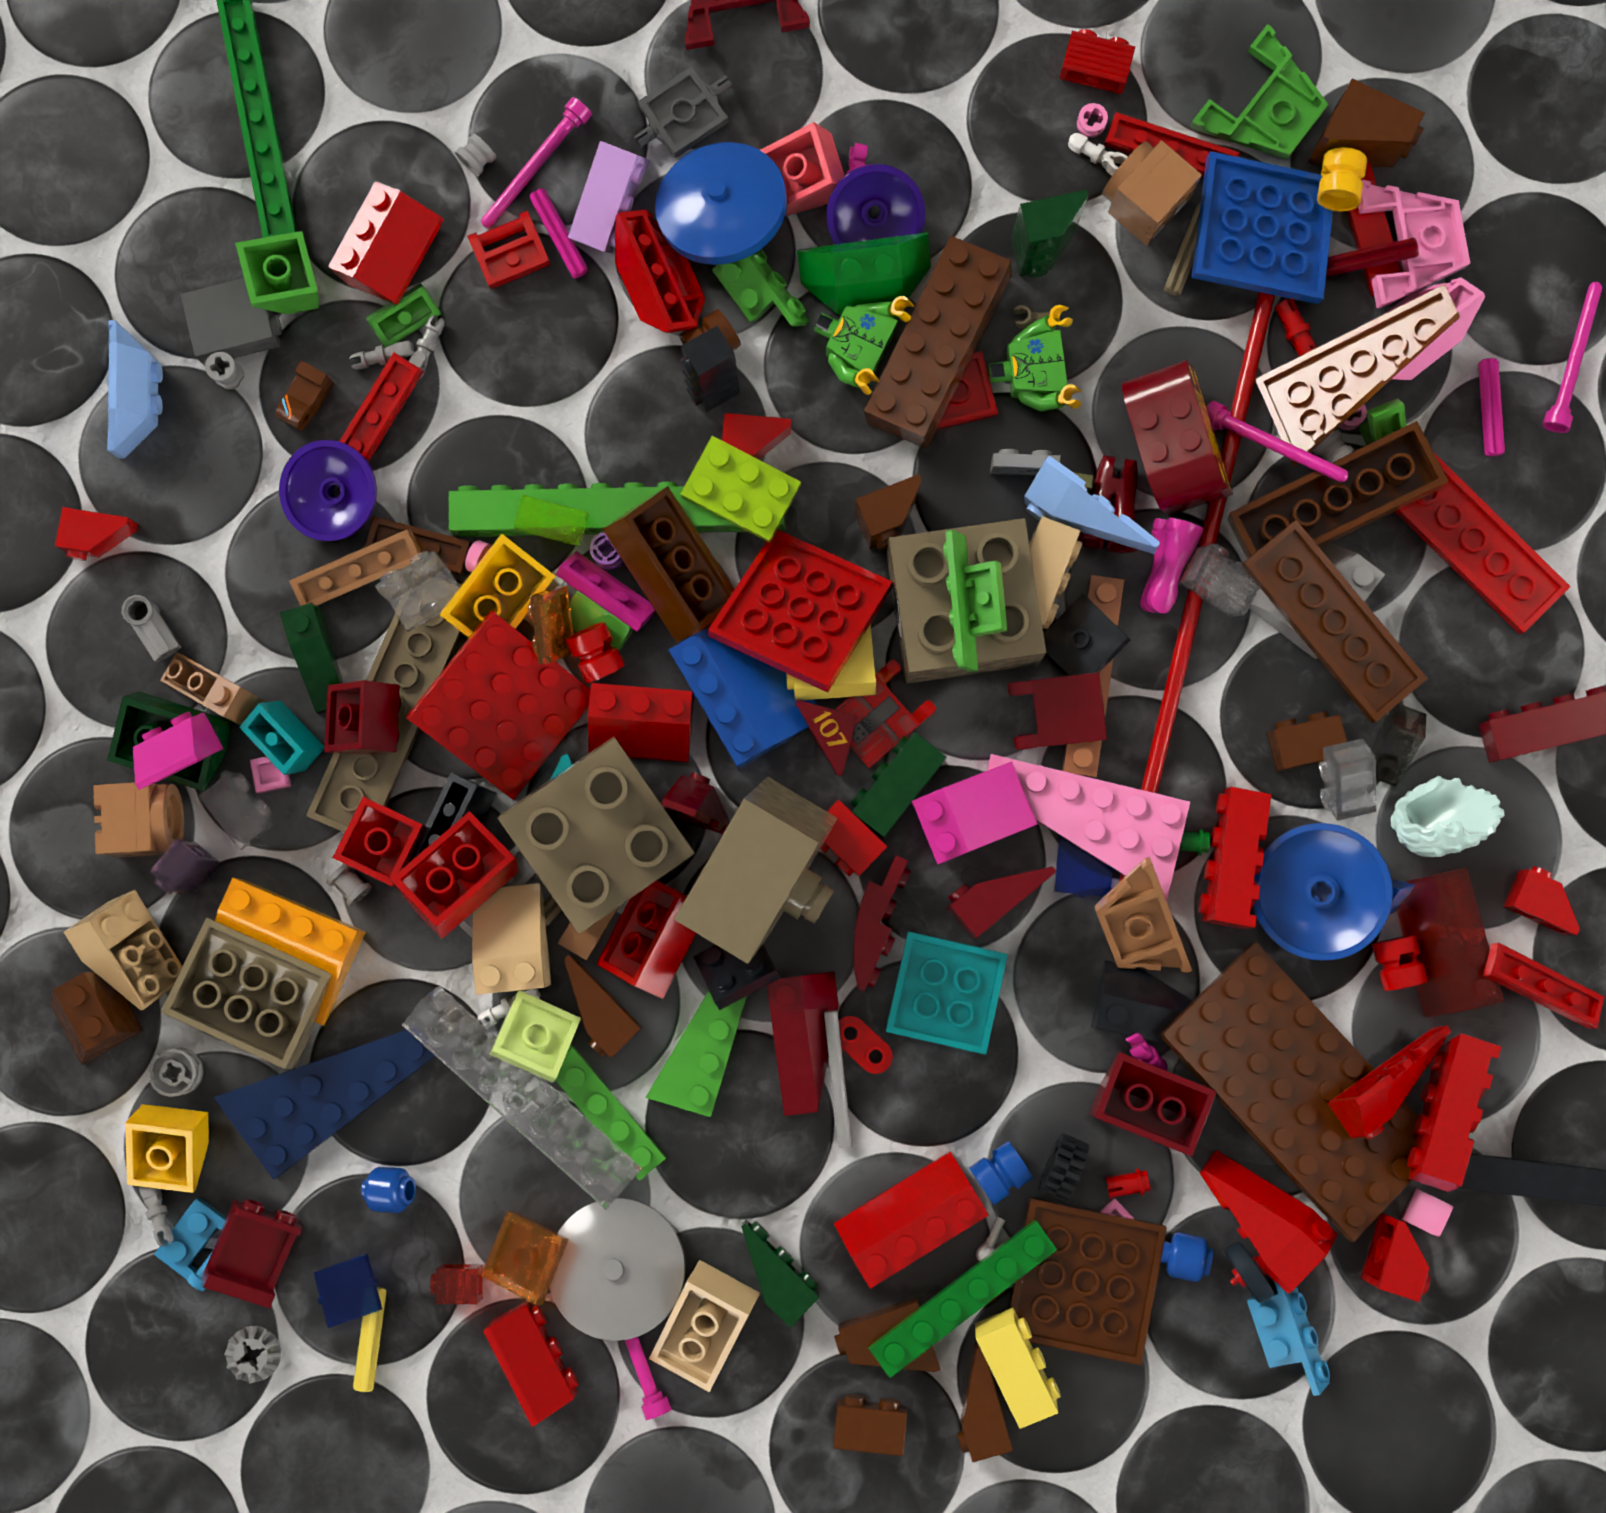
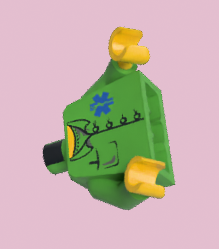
M899 296L890 302L857 304L854 307L846 306L839 321L823 313L820 315L814 332L829 338L826 346V356L828 357L830 367L840 382L857 388L860 387L866 395L871 394L872 391L867 384L870 385L872 381L879 383L875 373L897 331L898 320L894 318L898 317L904 322H908L911 318L904 311L907 307H914V304L907 297Z
M1063 305L1054 306L1050 311V316L1046 315L1031 323L1012 339V342L1008 344L1006 361L989 363L990 382L1009 381L1011 397L1018 398L1021 403L1040 412L1063 408L1065 404L1073 409L1079 408L1081 402L1076 399L1071 400V396L1074 393L1082 392V390L1074 385L1067 384L1061 331L1055 330L1056 325L1069 327L1072 324L1073 319L1065 318L1060 321V314L1068 310L1069 307Z

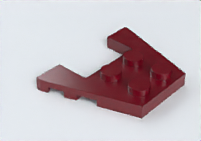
M691 0L687 31L684 39L686 50L715 45L709 13L775 1L781 33L810 28V19L798 0Z

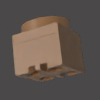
M1162 140L1155 148L1145 141L1116 170L1106 184L1102 195L1111 202L1108 213L1142 243L1148 246L1191 199L1202 174Z
M135 782L93 785L94 807L96 810L101 809V816H94V823L102 826V830L95 832V854L121 858L167 855L180 849L184 837V810L181 795L174 784L154 783L138 790Z

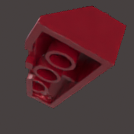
M693 772L690 778L681 775L663 798L662 807L672 817L723 835L730 820L714 786L709 785L711 779Z
M834 971L779 978L767 985L784 1116L813 1113L819 1110L829 1058L824 1012L830 1010L838 1011L839 1006Z

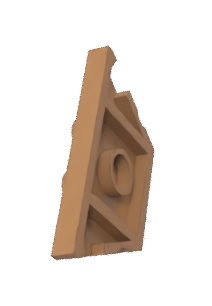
M1147 857L1094 905L1100 924L1118 968L1135 969L1143 967L1147 970L1161 971V967L1180 968L1181 972H1191L1190 962L1151 858Z

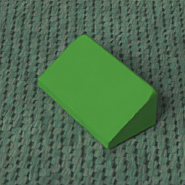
M419 283L403 294L398 305L389 302L366 317V320L386 348L396 344L427 324L432 315L438 317L441 313L424 286Z
M579 591L575 592L560 618L562 623L575 632L605 621L613 637L610 645L617 647L619 651L633 633L630 626Z

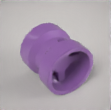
M605 532L599 533L591 540L590 554L596 565L606 571H614L622 566L624 561Z

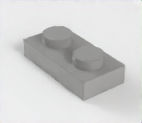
M1001 449L999 453H993L990 474L1036 476L1048 456H1051L1060 463L1061 455H1052V452L1048 450H1035L1032 454H1019V451L1016 449Z

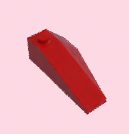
M1448 1025L1431 1028L1328 1102L1351 1138L1365 1137L1366 1140H1369L1384 1130L1382 1125L1394 1116L1450 1034L1451 1030Z
M1215 1150L1211 1153L1199 1173L1222 1208L1230 1210L1241 1227L1237 1231L1243 1239L1248 1237L1259 1253L1256 1260L1262 1269L1289 1294L1327 1256L1338 1234L1309 1206L1221 1152Z

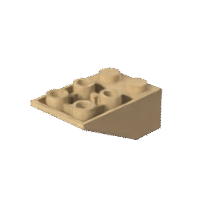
M1042 516L1029 546L1042 628L1048 630L1059 606L1053 603L1055 597L1060 599L1071 575L1065 572L1066 567H1072L1083 542L1077 541L1081 530Z
M136 890L108 901L64 931L65 936L81 961L139 1010H144L172 989L182 969L181 963Z

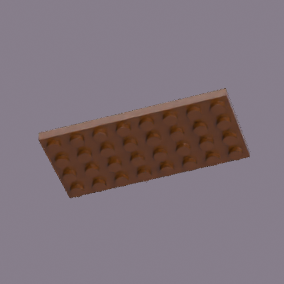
M1257 942L1251 943L1159 1035L1206 1087L1217 1091L1215 1097L1349 1242H1355L1412 1181L1409 1179L1411 1168L1407 1166V1160L1411 1149L1416 1146L1418 1135L1414 1133V1127L1418 1118L1417 1114L1403 1101L1394 1116L1382 1125L1384 1130L1377 1136L1366 1140L1365 1137L1351 1138L1328 1102L1370 1073L1374 1068Z

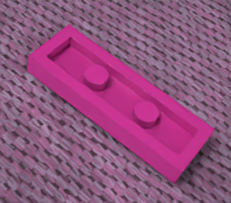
M578 551L563 562L556 573L559 578L567 582L571 587L577 589L637 632L656 612L648 600Z

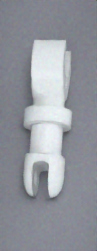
M1074 133L1069 138L1068 146L1072 151L1089 156L1091 158L1090 161L1094 164L1101 163L1112 176L1119 168L1115 164H1122L1127 158L1125 154L1120 152H1107L1104 145L1099 143L1097 146L1089 142L1088 137L1080 133Z
M538 989L523 990V992L540 999L541 994ZM515 996L510 999L505 997L498 1006L480 1013L477 1021L487 1016L490 1018V1021L481 1027L489 1028L497 1024L500 1019L506 1017Z

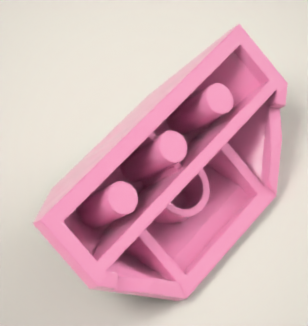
M1461 277L1451 280V283H1444L1460 318L1392 379L1412 380L1461 342L1485 298L1484 292ZM1444 284L1422 288L1405 297L1386 313Z

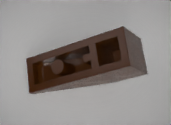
M568 955L564 962L586 1032L592 1038L589 1044L601 1057L607 1054L612 1058L643 1027L573 955Z
M975 1342L973 1346L960 1421L963 1431L957 1432L962 1453L969 1452L972 1463L1013 1451L989 1365L978 1342Z

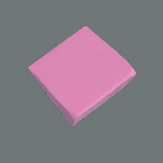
M1415 1188L1401 1219L1436 1237H1440L1453 1210V1206Z

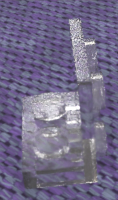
M424 551L417 554L410 560V565L400 571L394 569L385 573L380 578L381 582L375 585L378 593L390 602L408 632L440 614L460 588L447 564L435 551L430 553Z

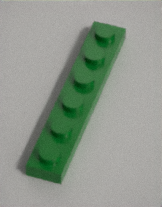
M1033 1220L872 1343L868 1349L888 1377H893L1057 1250L1038 1222Z

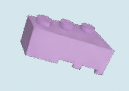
M600 141L568 238L598 250L612 253L613 248H615L616 215L620 212L632 210L634 198L650 160Z

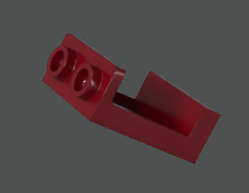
M245 1199L244 1202L234 1200L201 1277L203 1288L270 1308L275 1298L274 1287L296 1235L300 1236L303 1230L300 1221L297 1220V1216L281 1209L277 1213L265 1210L264 1204L252 1199Z

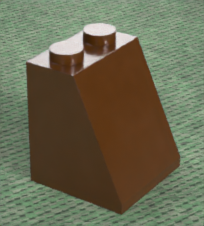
M1352 78L1336 104L1308 162L1313 165H1323L1324 154L1334 148L1347 147L1364 153L1367 157V163L1370 162L1371 167H1393L1400 157L1406 159L1412 146H1415L1424 130V127L1419 124L1425 113Z
M83 972L53 989L50 1006L81 1065L90 1062L144 1031L128 1000L95 972Z

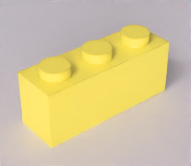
M1010 1308L975 1323L976 1340L1019 1429L1058 1414L1057 1399L1061 1398L1060 1391L1054 1378L1048 1379L1043 1370L1046 1368V1363L1038 1347L1033 1349L1029 1338H1032V1334L1025 1318L1019 1319L1014 1308Z

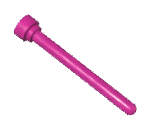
M572 97L564 106L565 112L562 114L564 117L482 217L481 224L483 227L491 228L573 127L578 128L580 124L585 125L589 120L592 112L580 100Z
M1592 282L1588 287L1556 404L1546 411L1542 426L1546 430L1555 433H1567L1570 431L1573 416L1571 415L1569 405L1602 291V285L1599 282Z
M1211 401L1207 405V411L1214 431L1226 428L1338 482L1347 480L1348 472L1345 469L1232 417L1231 412L1227 411V406L1221 403Z
M635 1337L625 1340L644 1393L641 1409L645 1420L659 1417L671 1411L667 1396H663L661 1390L657 1391L639 1338Z

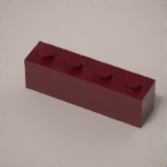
M1606 685L1586 690L1587 697L1575 699L1574 693L1553 698L1554 705L1542 707L1541 701L1520 706L1521 713L1510 715L1509 710L1506 709L1488 714L1489 721L1478 724L1488 762L1492 763L1606 735Z

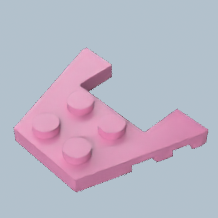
M1361 180L1363 189L1360 205L1358 206L1359 214L1392 211L1398 241L1416 238L1419 249L1417 257L1402 260L1404 272L1376 275L1372 279L1376 308L1385 307L1466 268L1470 264L1459 200L1422 192L1412 194L1399 191V187L1387 185L1384 188L1371 185V181Z

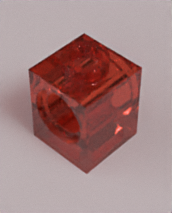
M441 1264L436 1268V1273H432L430 1279L431 1295H436L435 1304H478L483 1299V1264Z

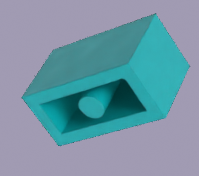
M281 700L259 703L239 727L283 775L306 771L324 749V745Z

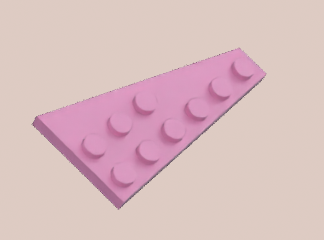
M990 755L987 771L1008 762H1013L1037 822L1053 830L1064 837V839L1125 876L1145 858L1150 857L1167 901L1190 801L998 755Z

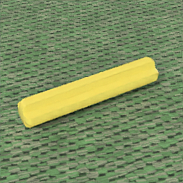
M368 1287L365 1294L353 1382L354 1390L360 1392H370L374 1389L387 1296L386 1289L382 1287Z

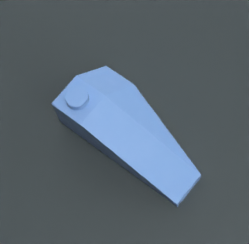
M1051 456L1047 457L1024 496V502L1028 506L1026 508L1028 513L1038 520L1044 516L1081 530L1080 532L1151 554L1156 553L1160 545L1156 538L1130 517L1124 514L1117 517L1114 514L1115 509L1110 504V501L1102 495L1093 494L1091 496L1084 486L1086 484L1084 480Z

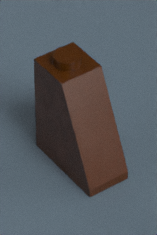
M914 1297L839 1323L838 1330L840 1334L835 1335L834 1338L840 1356L847 1354L850 1364L881 1367L868 1347L920 1308L917 1298ZM933 1346L903 1368L928 1372L941 1370Z

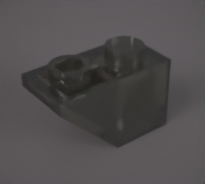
M1397 704L1389 711L1379 729L1365 769V776L1397 787L1426 738V713L1401 704Z

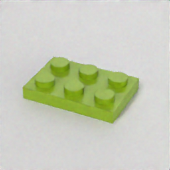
M711 436L680 495L682 498L770 543L801 487V481Z

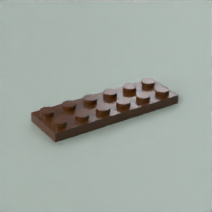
M1297 520L1291 522L1241 564L1371 723L1377 722L1428 679Z

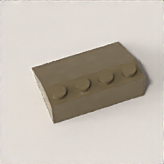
M206 917L161 1013L279 1067L295 1069L310 1038L332 974Z

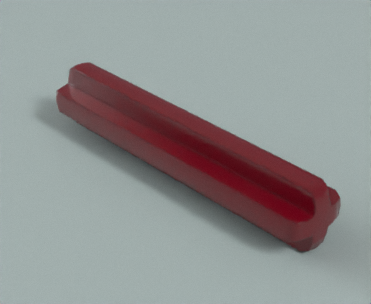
M1409 238L1330 256L1327 262L1326 277L1417 257L1419 255L1416 238Z

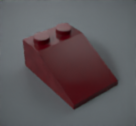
M1051 866L977 883L970 888L965 883L948 897L952 903L946 909L971 939L977 938L1057 871Z

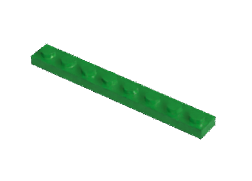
M216 0L262 237L297 232L252 0Z

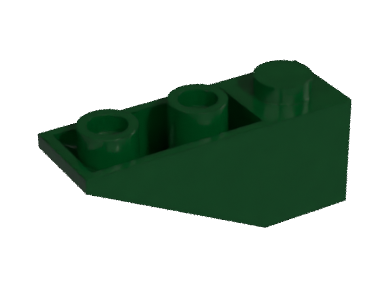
M746 1219L742 1223L741 1228L764 1301L791 1328L819 1299V1291L816 1289L819 1283L806 1270L800 1273L792 1265L794 1258L782 1246L776 1249L767 1240L770 1236L769 1233L757 1221L751 1224Z

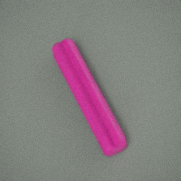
M540 188L530 194L531 202L571 276L574 279L584 276L588 272L587 265L573 240L568 238L569 232L546 190Z
M1487 358L1478 363L1484 453L1486 456H1499L1505 452L1499 361L1496 358Z

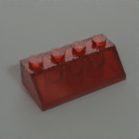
M1467 867L1404 881L1415 884V887L1396 912L1403 936L1417 935L1421 951L1417 956V960L1424 963L1428 982L1417 985L1425 1017L1467 1011L1504 1002L1500 984L1483 976L1490 948Z

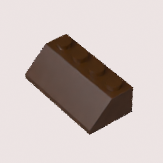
M668 486L603 528L610 542L676 642L699 633L713 622L734 591L733 586Z

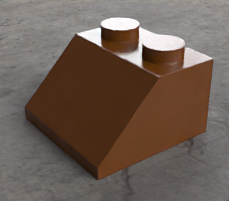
M919 474L856 499L855 515L869 550L878 547L879 551L885 550L888 546L889 537L902 535L919 495L922 481Z

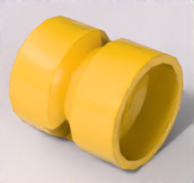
M1340 147L1331 149L1324 154L1321 171L1322 178L1320 179L1317 195L1319 205L1326 209L1340 212L1356 209L1360 205L1363 189L1361 179L1365 176L1367 157L1364 153L1353 148Z

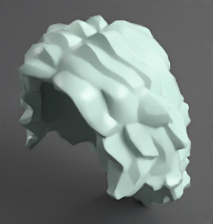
M1437 776L1427 783L1418 785L1413 791H1408L1404 797L1396 802L1395 811L1391 816V827L1396 831L1399 842L1410 852L1423 857H1442L1446 854L1460 852L1465 848L1477 846L1481 840H1487L1489 835L1495 833L1496 827L1501 822L1500 818L1504 817V810L1499 808L1501 802L1497 799V796L1491 795L1489 791H1485L1482 788L1476 789L1473 785L1465 786L1461 783L1460 778L1447 780Z

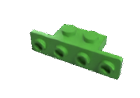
M762 249L745 259L728 264H718L712 269L750 322H756L774 304L791 326H805L809 322L808 317L805 315V307L797 298L792 297L785 288L786 282L778 272L771 269L766 262L767 256Z
M955 530L946 531V542L943 545V551L949 566V576H947L946 585L952 600V610H950L949 618L955 633V644L953 645L952 652L959 668L974 672L978 671L975 637L1007 631L1001 563L996 560L969 566L966 536Z

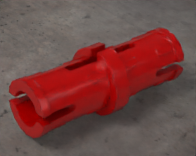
M1289 298L1288 301L1286 299L1277 304L1274 309L1287 332L1285 337L1288 342L1291 341L1298 357L1316 349L1317 346L1310 333L1311 327L1309 323H1305L1295 300Z

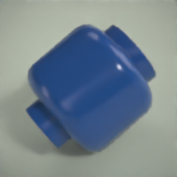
M377 1167L373 1169L361 1186V1195L366 1201L367 1206L371 1211L381 1213L402 1212L413 1202L416 1192L414 1179L410 1177L405 1169L397 1167Z
M1177 1232L1173 1235L1171 1242L1164 1241L1161 1262L1167 1263L1166 1270L1170 1277L1199 1282L1203 1275L1209 1276L1213 1248L1208 1247L1207 1240L1203 1237Z

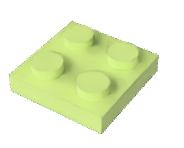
M518 990L490 1055L553 1083L557 1078L581 1018Z

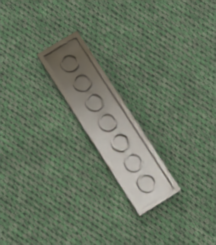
M416 570L413 571L366 678L368 681L400 685L399 696L401 698V706L398 712L399 741L397 743V752L385 754L333 753L307 812V817L345 832L363 796L380 805L387 806L420 731V728L409 721L406 716L449 664L462 634L439 615L459 588Z

